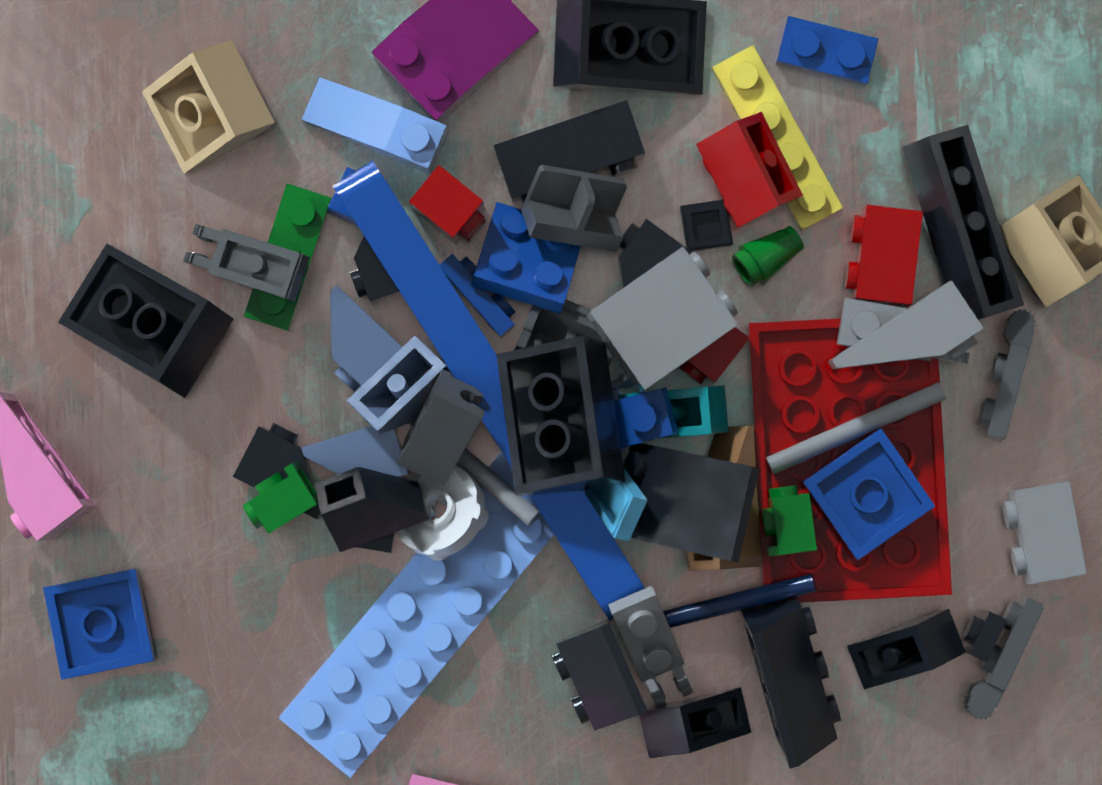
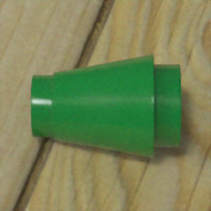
M787 226L783 230H778L740 245L739 252L732 256V262L742 280L749 287H754L758 283L765 285L797 253L804 249V244L796 230L791 226Z

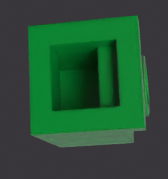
M298 460L284 468L289 477L283 479L281 474L277 472L254 486L259 495L243 504L247 516L257 529L263 526L269 534L318 504L316 489Z
M797 485L769 489V508L761 509L765 537L773 536L774 545L765 546L766 556L817 550L809 493L798 494Z

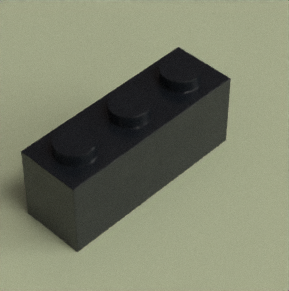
M627 100L493 145L512 203L522 200V203H524L537 169L541 165L593 174L610 170L612 177L639 168L637 160L643 159L645 156V150Z

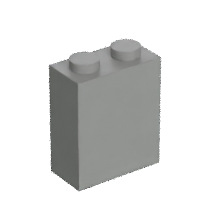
M681 247L592 309L586 316L601 339L606 342V346L640 394L738 325L733 318L738 314L733 302L724 291L721 290L718 293L714 291L706 279L710 275V271L704 261L696 252L689 255L684 247Z

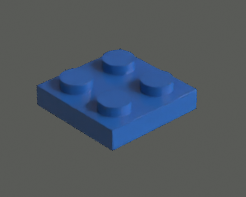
M496 202L471 286L561 314L581 246L530 238L521 209Z
M881 428L802 482L856 560L868 554L935 507L930 497Z
M138 568L43 587L61 680L156 660Z

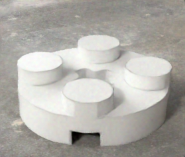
M458 466L454 467L445 485L415 472L408 479L419 483L429 520L402 529L396 533L415 552L436 561L446 559L449 555L460 551L468 545L478 531L487 524L489 513L485 508V497L481 486L470 474ZM440 502L443 505H447L446 512L442 517L431 520L436 513L433 508L436 503Z

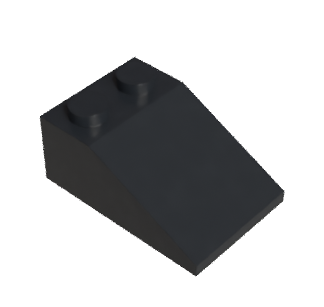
M557 0L553 87L598 91L703 95L707 1Z
M107 243L58 323L181 397L186 398L234 318L207 299Z
M643 443L631 445L623 468L628 472L647 499L631 538L739 563L760 468Z

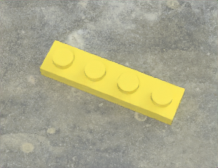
M754 45L713 66L711 70L739 120L759 112L763 113L803 194L802 197L786 205L799 230L803 231L843 209Z

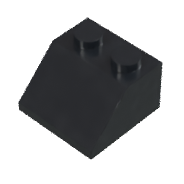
M607 619L556 641L559 652L551 656L562 681L571 678L578 692V695L570 699L581 724L590 721L595 731L648 711Z

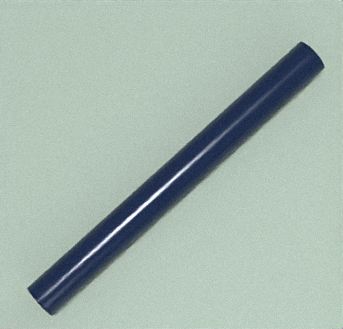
M810 573L664 610L663 613L669 627L674 628L817 592V586L813 574Z

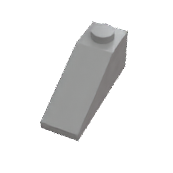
M949 281L829 360L828 364L834 370L939 357L950 352L953 358H956L978 343L973 335L984 328L954 283Z

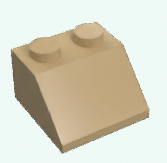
M233 40L192 52L142 91L184 174L251 141L275 123Z
M1080 175L1072 178L1000 225L1008 254L1014 258L1026 276L1031 290L1039 296L1045 307L1050 306L1102 273V209Z

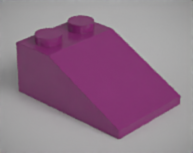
M429 0L403 21L371 53L374 60L430 119L443 123L527 44L539 30L511 0Z

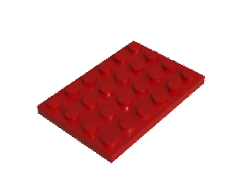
M841 318L748 323L756 468H760L757 478L762 586L812 573L815 578L817 592L797 596L796 598L799 603L952 595L941 402L881 427L935 507L859 560L854 558L811 495L810 502L817 546L815 551L766 556L765 546L774 545L773 536L765 537L761 509L769 508V489L797 485L798 494L809 493L803 485V481L876 430L774 475L767 463L766 457L937 382L940 383L939 360L932 358L931 361L916 359L832 370L828 361L849 348L836 345Z

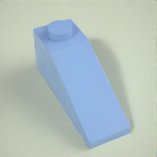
M319 77L302 117V121L428 174H431L448 134L447 126L440 122Z

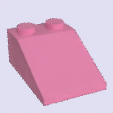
M0 392V460L8 503L15 511L10 518L25 538L28 539L33 536L36 541L53 540L97 507V505L16 396Z

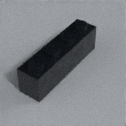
M965 125L931 135L903 146L902 149L944 283L949 281L954 283L978 320L1023 306L1024 302L969 126Z

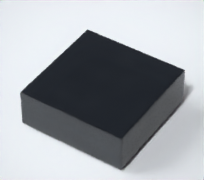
M723 199L679 207L685 247L690 251L697 252L733 246L729 213L724 206Z

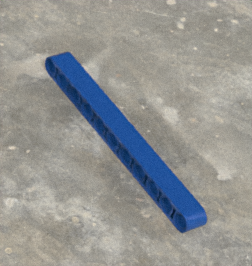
M371 161L334 184L333 188L454 378L477 388L484 395L479 404L471 401L470 403L484 410L482 422L511 466L496 353L375 163ZM584 491L529 495L608 620H613L614 617L608 604L645 589Z

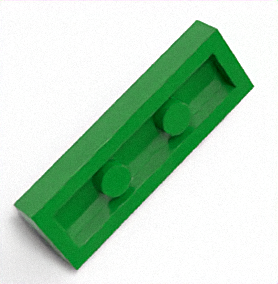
M286 184L267 243L310 257L295 302L253 288L243 317L290 332L328 215L331 197Z

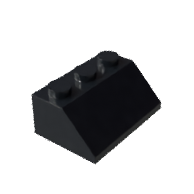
M582 335L496 354L515 495L584 491L624 483L625 475L606 342Z
M793 597L741 610L776 740L790 769L800 766L837 740L834 723L841 721L834 694L826 696L822 684L823 679L829 678L823 653L821 650L813 651L809 637L817 634L811 609L809 606L801 608L797 598Z

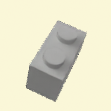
M1070 481L1007 491L1009 501L1003 502L1002 508L1007 529H1014L1017 547L1011 548V559L1015 575H1023L1024 583L1027 584L1086 575V565Z

